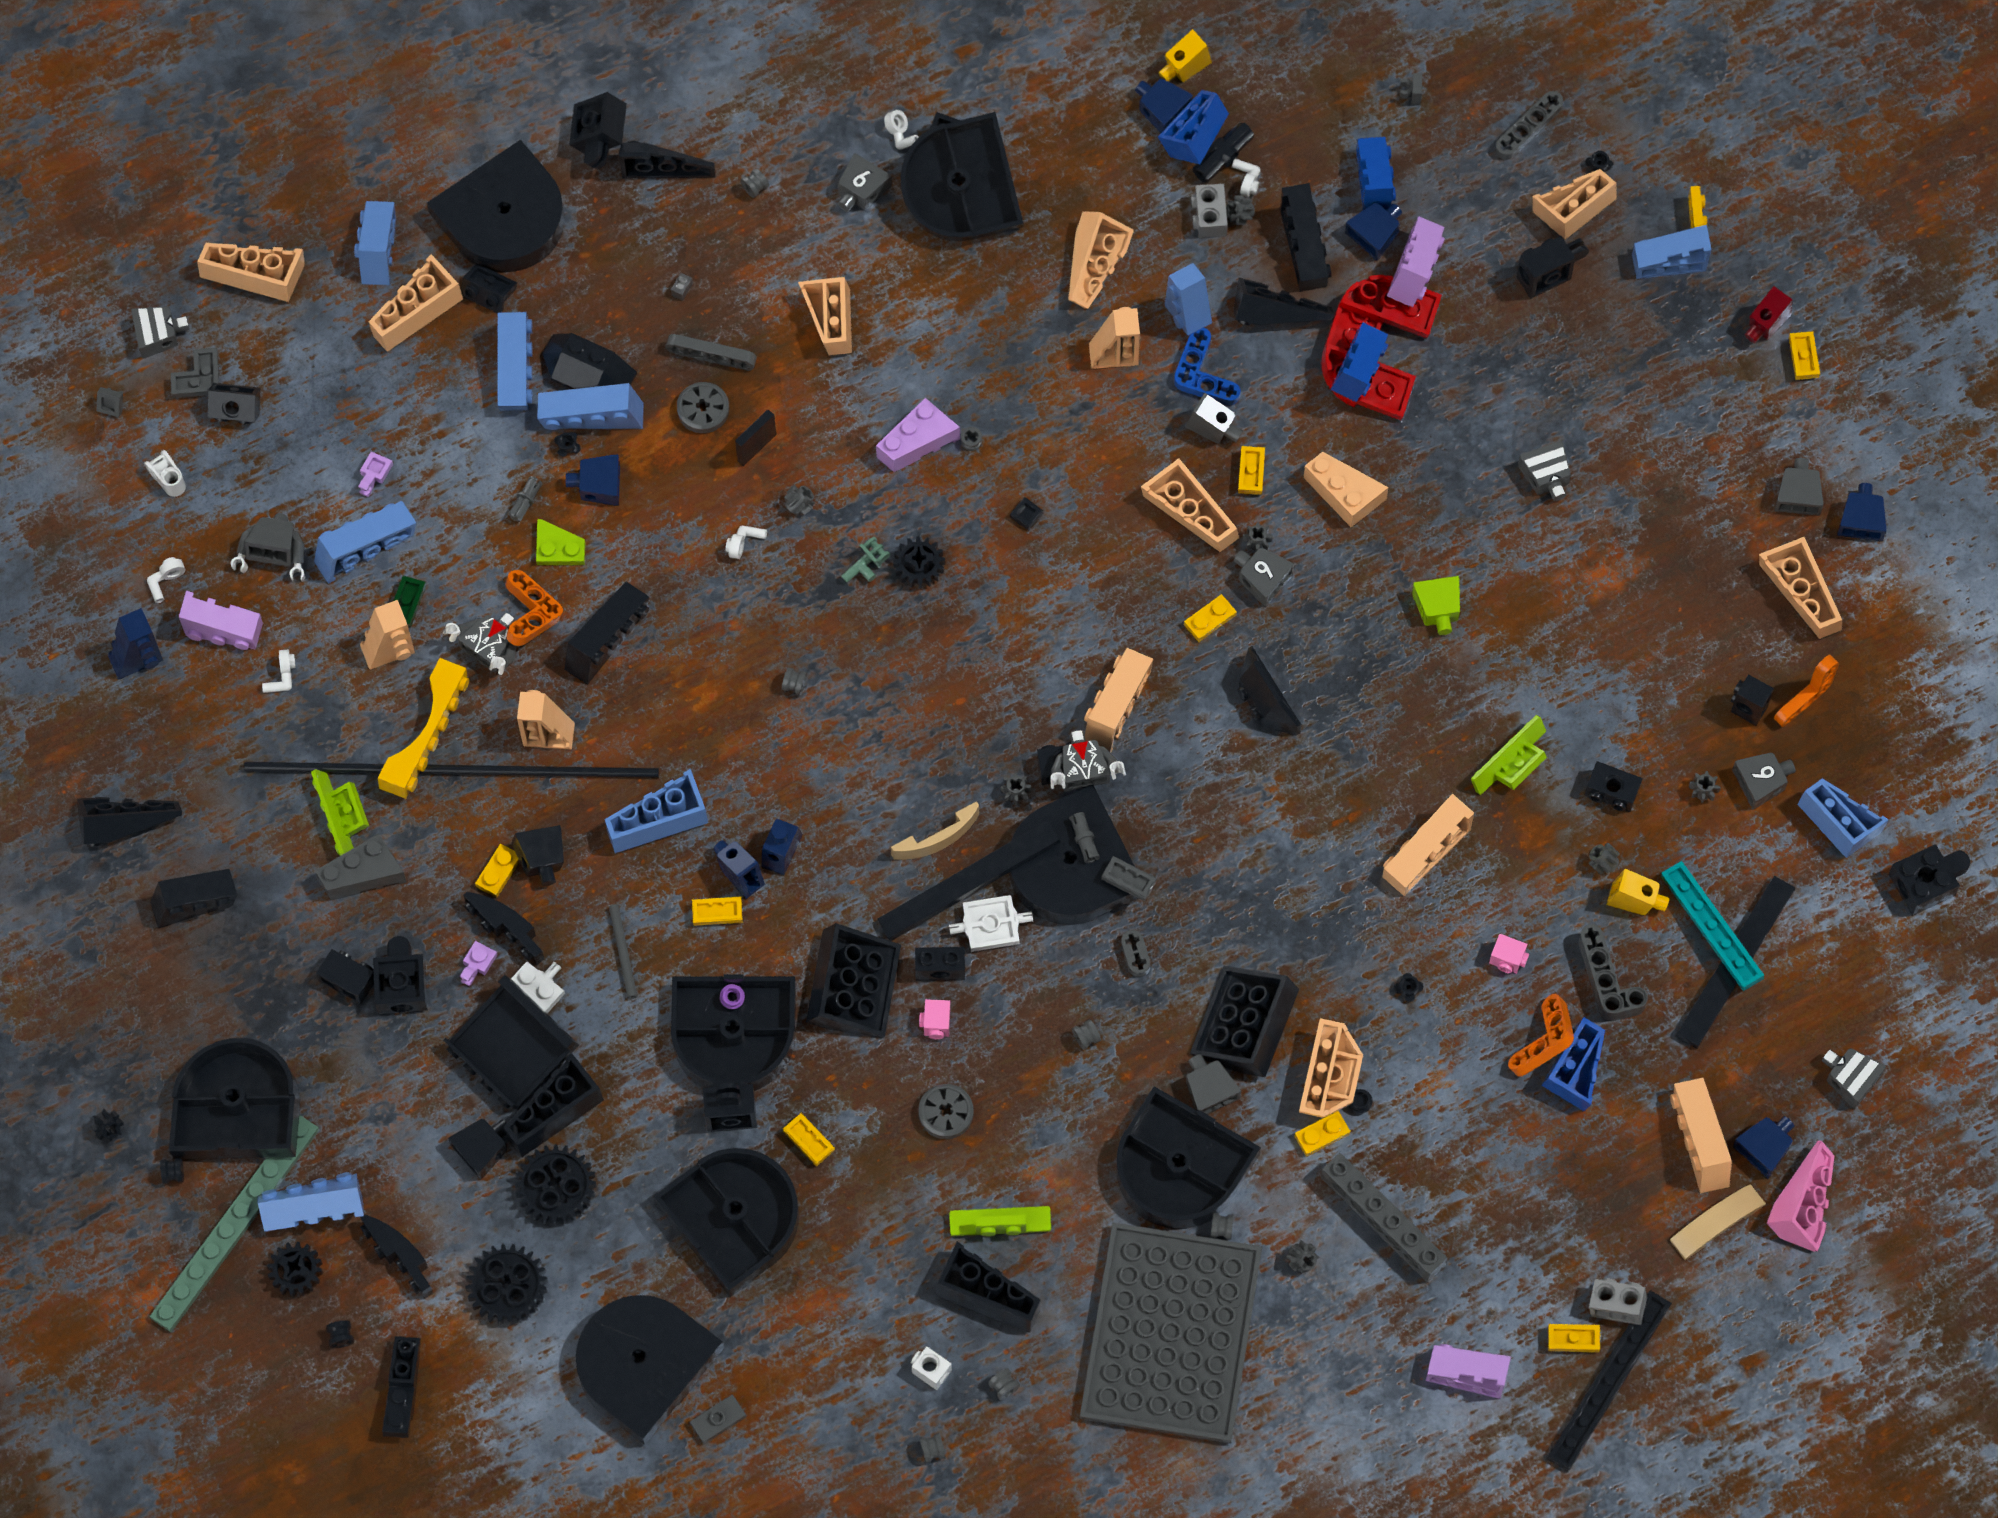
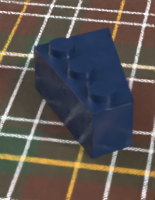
M142 608L119 617L114 632L116 639L112 640L111 643L113 649L108 653V658L118 680L145 668H153L163 661Z

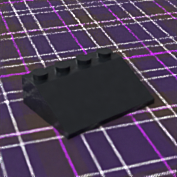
M837 923L823 929L806 1023L829 1030L884 1038L901 944Z
M1224 966L1190 1054L1192 1056L1201 1054L1206 1061H1219L1223 1067L1243 1074L1266 1077L1297 997L1298 987L1285 975Z

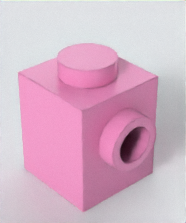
M1499 934L1489 964L1497 966L1502 972L1517 974L1520 966L1525 968L1529 957V953H1526L1527 944Z
M925 999V1012H920L919 1027H924V1036H929L931 1039L949 1037L950 1000Z

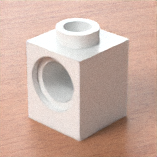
M927 1346L923 1352L918 1351L911 1361V1364H913L912 1373L936 1390H938L952 1371L951 1363ZM932 1362L937 1367L934 1371L928 1372L923 1369L924 1364Z

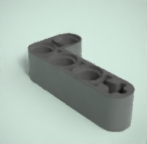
M1594 924L1586 925L1580 934L1579 947L1601 1017L1606 1021H1616L1640 1015L1644 1011L1648 1000L1646 991L1640 987L1620 990L1601 928ZM1591 939H1593V940L1595 939L1594 945H1593L1594 948H1592ZM1600 958L1604 963L1596 965L1592 962V959ZM1605 980L1609 982L1611 986L1608 988H1604L1600 986L1598 982ZM1638 998L1641 1004L1634 1005L1629 999ZM1608 1003L1615 1004L1618 1009L1611 1011L1607 1009L1605 1005Z

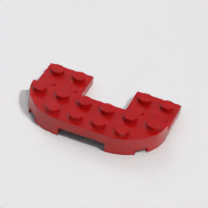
M1373 275L1369 276L1368 279L1355 282L1346 291L1338 304L1322 352V373L1330 390L1362 322L1378 330L1381 329L1384 322L1427 339L1442 294L1426 289L1422 300L1417 299L1414 306L1411 307L1387 296L1394 278L1393 276ZM1377 361L1380 365L1374 377L1371 376L1369 381L1371 383L1370 388L1365 396L1361 395L1357 402L1332 391L1341 401L1352 407L1358 404L1401 420L1404 416L1416 376Z

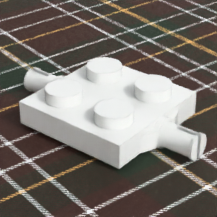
M1011 895L964 902L963 923L949 924L950 935L965 932L969 939L971 952L1019 944V923L1033 922L1032 911L1017 914L1013 907Z
M526 962L511 978L546 1013L565 994L564 990L555 984L552 979L561 970V967L556 962H553L545 972L537 970L530 963Z

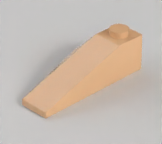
M1082 212L1075 233L1068 300L1085 309L1090 307L1103 288L1102 283L1106 277L1115 270L1114 265L1118 259L1123 258L1126 254L1134 231L1133 229L1101 212Z

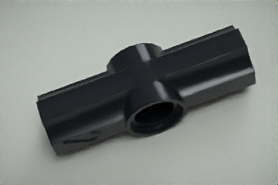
M1239 122L1226 136L1216 139L1210 146L1201 164H1196L1193 167V173L1201 182L1208 183L1224 167L1228 168L1231 166L1234 159H1237L1239 152L1254 138L1251 128L1246 123Z

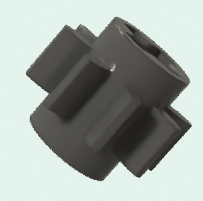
M1236 195L1235 201H1228L1226 214L1230 218L1229 222H1236V225H1246V220H1252L1255 208L1250 198Z
M793 485L784 497L787 509L793 514L802 512L806 515L815 503L813 501L814 494L806 486H801L798 489Z
M1259 522L1253 527L1247 526L1248 534H1243V541L1248 542L1246 545L1247 550L1252 549L1256 552L1259 548L1269 549L1268 542L1273 540V535L1268 534L1269 526L1263 527Z
M1708 771L1701 776L1696 773L1694 776L1695 782L1692 781L1689 784V788L1694 789L1691 797H1697L1701 803L1707 799L1714 801V793H1719L1720 786L1715 785L1718 777L1708 775Z
M1014 773V776L1010 778L1004 777L1006 785L1001 786V792L1007 793L1005 801H1014L1015 805H1018V801L1022 799L1027 801L1028 795L1025 792L1031 791V785H1025L1027 776L1021 778L1017 776V773Z
M1606 843L1605 846L1601 844L1596 845L1590 851L1589 857L1591 861L1589 865L1600 875L1604 871L1607 873L1613 872L1619 864L1617 857L1620 853L1609 843Z
M1302 1240L1298 1244L1290 1246L1288 1255H1286V1258L1291 1261L1289 1264L1290 1268L1294 1271L1299 1270L1303 1274L1315 1268L1317 1259H1319V1256L1314 1253L1317 1249L1311 1243L1306 1244Z

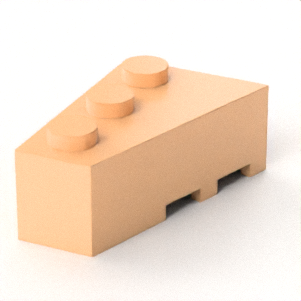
M845 277L798 282L828 355L852 353L850 288Z
M398 600L374 608L369 621L370 629L365 631L366 639L360 644L370 670L395 660H405L415 653L409 628Z
M537 690L520 692L517 721L523 746L572 750L575 722L545 693Z

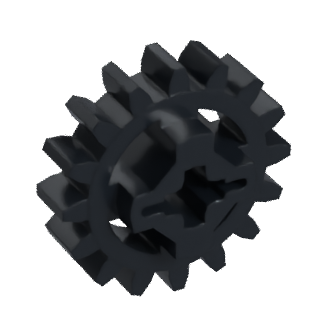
M919 536L916 537V542H912L908 538L907 545L900 544V551H895L894 558L896 559L893 560V567L896 568V576L901 575L902 583L908 580L909 587L911 588L914 583H918L919 589L922 588L923 583L930 587L931 580L939 581L938 573H944L943 565H945V558L942 557L943 549L937 550V542L929 544L928 537L924 542L920 540ZM918 556H920V561H922L920 569L917 564Z
M299 1241L296 1242L295 1247H291L289 1242L286 1243L287 1249L285 1250L278 1247L279 1255L270 1256L274 1264L267 1265L268 1270L272 1271L268 1274L270 1280H274L272 1283L275 1289L280 1287L282 1295L289 1291L290 1296L293 1298L296 1292L304 1296L305 1289L311 1292L314 1291L312 1284H320L317 1275H323V1270L319 1268L323 1263L320 1258H317V1251L310 1252L311 1247L309 1244L301 1248ZM308 1259L312 1264L311 1271L306 1267ZM299 1266V1271L294 1270L293 1273L291 1272V1268L296 1269ZM279 1268L285 1272L283 1280L279 1276Z

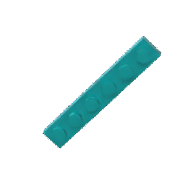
M1680 861L1663 871L1661 878L1740 988L1745 991L1764 979L1763 972L1685 864Z

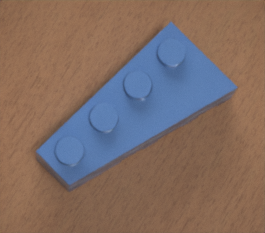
M526 312L498 313V408L500 411L528 410V403L533 402L532 389H529V380L533 378L532 366H529V357H532L533 354L532 342L530 343V333H532L533 326L532 319L528 318Z
M629 383L538 393L537 419L545 429L549 430L643 429L644 403Z
M403 501L396 504L390 503L380 511L367 513L357 521L346 522L334 531L329 530L322 533L318 537L314 563L329 584L336 580L334 575L344 570L347 574L355 569L354 565L359 561L366 559L368 562L375 558L382 548L389 550L412 537L415 532L416 521Z
M691 769L684 772L683 776L674 781L672 779L665 783V787L655 793L650 792L643 796L644 799L638 803H631L605 819L607 833L614 853L708 823L706 809Z
M349 1172L341 1173L335 1179H315L309 1185L293 1184L286 1187L287 1190L278 1192L276 1189L267 1190L258 1196V1207L264 1231L296 1227L299 1225V1221L303 1220L306 1224H315L328 1216L333 1218V1221L344 1219V1215L348 1213H354L355 1217L364 1216L363 1198L357 1174L351 1175Z

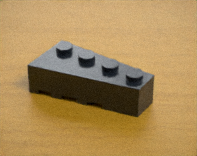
M1310 183L1284 187L1281 191L1280 213L1299 291L1325 288L1328 285V278H1331V268L1325 262L1326 248L1325 244L1321 242V227L1319 222L1317 223L1316 207L1313 202Z
M626 581L568 642L564 670L588 685L626 636L633 630L637 622L645 618L649 612V596Z
M958 1241L937 1283L936 1296L1028 1333L1031 1332L1040 1312L1041 1299L1015 1281L1012 1282L1003 1276L1001 1271L996 1268L993 1269L983 1262L981 1257L966 1250L964 1245Z

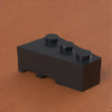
M230 869L158 881L150 903L157 927L162 928L216 910L227 909L234 904L237 892Z

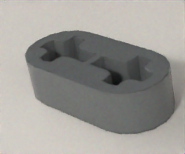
M1129 930L1123 934L1121 939L1125 961L1130 974L1135 977H1143L1150 970L1149 955L1142 934L1135 930ZM1129 938L1138 941L1136 942L1135 951H1133L1131 944H1127ZM1137 956L1140 963H1145L1142 970H1139L1137 966L1133 967L1135 965V957Z

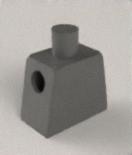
M1206 393L1203 394L1185 426L1189 430L1217 444L1221 442L1224 436L1236 443L1243 430L1231 424L1236 416L1235 413Z
M1796 458L1794 460V468H1785L1775 511L1820 516L1823 508L1820 473L1817 470L1808 469V459Z
M1201 1054L1192 1057L1188 1061L1193 1072L1186 1075V1085L1195 1110H1200L1208 1115L1241 1099L1240 1088L1219 1061H1214L1207 1065Z

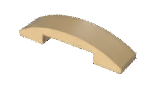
M976 801L955 813V824L919 843L915 841L913 836H910L891 847V856L894 860L915 859L928 856L948 847L963 836L976 821L979 815V804Z
M1750 1184L1704 1212L1673 1236L1670 1242L1683 1259L1687 1260L1704 1248L1708 1242L1743 1218H1748L1764 1207L1766 1203Z

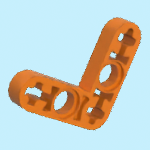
M513 570L508 574L505 583L506 588L531 610L511 623L506 635L509 643L515 646H522L560 621L563 608L559 602L525 572ZM535 594L540 600H532L528 595ZM529 620H536L541 625L533 626L529 623Z
M1831 655L1826 656L1816 666L1810 684L1776 713L1774 720L1781 727L1786 726L1826 692L1833 683L1839 662Z
M1558 994L1548 996L1542 1004V1013L1547 1033L1516 1052L1509 1059V1069L1519 1077L1536 1069L1566 1050L1573 1043L1574 1034L1568 1007Z

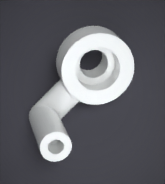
M894 110L886 114L884 120L885 127L894 135L896 148L902 150L912 146L919 137L913 135L904 139L903 132L908 127L905 114L900 110Z
M1234 159L1232 167L1247 172L1241 186L1240 195L1250 198L1251 194L1255 195L1258 190L1259 182L1256 179L1260 173V168L1256 165Z
M740 526L737 534H733L732 538L727 539L726 552L729 553V557L740 559L743 553L745 537L766 539L767 530Z
M171 557L164 560L159 568L160 571L147 578V583L155 603L164 601L158 582L164 579H175L185 573V567L181 559Z
M289 649L279 650L282 682L262 683L263 693L289 691L292 688L291 669L295 668V656L289 653Z

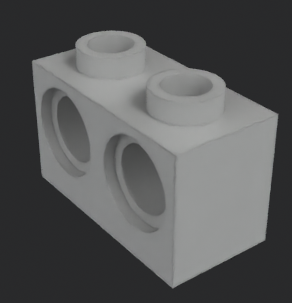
M1224 184L1196 185L1195 194H1191L1192 209L1196 208L1197 215H1193V228L1198 229L1199 238L1227 236ZM1204 199H1211V200H1213V201H1212V202H1205V201H1203V200H1204ZM1210 219V220H1213V221H1215V222H1214V223H1207V222H1205V221Z
M1610 1278L1595 1279L1589 1304L1591 1317L1641 1325L1647 1300L1646 1289L1634 1282L1622 1284ZM1606 1294L1612 1296V1298L1607 1301H1603L1600 1299L1603 1295ZM1628 1299L1637 1300L1633 1305L1625 1304Z

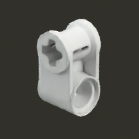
M165 450L161 451V455L152 461L144 462L148 472L157 480L169 496L177 497L184 493L186 484L183 476ZM177 480L176 483L169 484L170 481Z

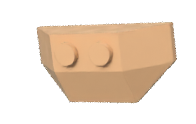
M1320 1018L1299 1113L1324 1118L1353 1103L1363 1054L1344 1023Z

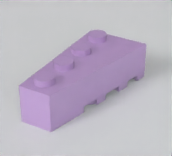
M1418 216L1402 253L1387 294L1388 297L1411 307L1414 306L1417 299L1422 300L1427 289L1424 285L1429 282L1433 272L1431 268L1434 267L1439 256L1436 252L1437 250L1440 251L1445 239L1441 237L1444 230L1443 226Z

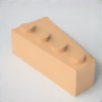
M205 243L197 261L201 278L289 302L305 266L303 249L294 248V251H286L280 247H273V250L259 249V246L238 248L237 245Z
M432 254L426 259L427 263L412 274L413 278L405 286L402 285L397 290L398 294L391 301L388 300L369 321L374 338L387 352L463 300L459 284Z
M1179 458L1141 486L1143 497L1219 552L1239 539L1236 526Z
M1805 537L1759 554V565L1819 639L1842 630V618Z
M1126 648L1123 656L1118 655L1113 666L1115 669L1113 674L1108 673L1104 681V690L1098 691L1094 700V708H1089L1085 715L1084 721L1087 722L1085 731L1086 741L1097 740L1099 746H1104L1110 753L1112 752L1114 738H1119L1125 719L1129 718L1135 704L1134 698L1138 699L1151 673L1153 658Z
M1452 794L1431 818L1418 829L1417 833L1401 846L1399 853L1395 857L1391 856L1384 863L1383 878L1405 896L1471 831L1474 812Z
M1704 1078L1674 1084V1093L1670 1095L1673 1109H1677L1678 1125L1680 1130H1683L1685 1146L1690 1155L1700 1193L1729 1187L1732 1160Z

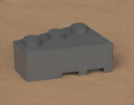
M379 834L315 870L317 879L330 900L361 894V891L374 888L376 890L382 889L384 886L395 883H407L403 870Z

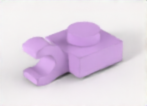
M374 452L369 454L360 470V474L364 476L358 486L361 489L360 494L369 497L375 482L383 483L393 466L392 460Z
M475 941L463 960V965L467 967L460 975L462 978L461 982L470 987L478 972L486 975L497 957V952Z

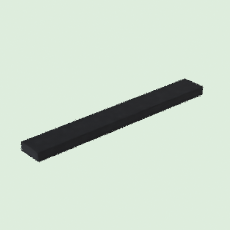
M1049 820L886 913L878 918V921L888 939L892 941L1060 844L1061 841Z
M1776 876L1770 881L1737 935V938L1752 959L1795 891L1794 886ZM1722 961L1676 1034V1037L1697 1049L1738 984Z
M1651 1290L1649 1291L1641 1325L1629 1323L1547 1456V1460L1569 1473L1671 1307L1672 1303Z

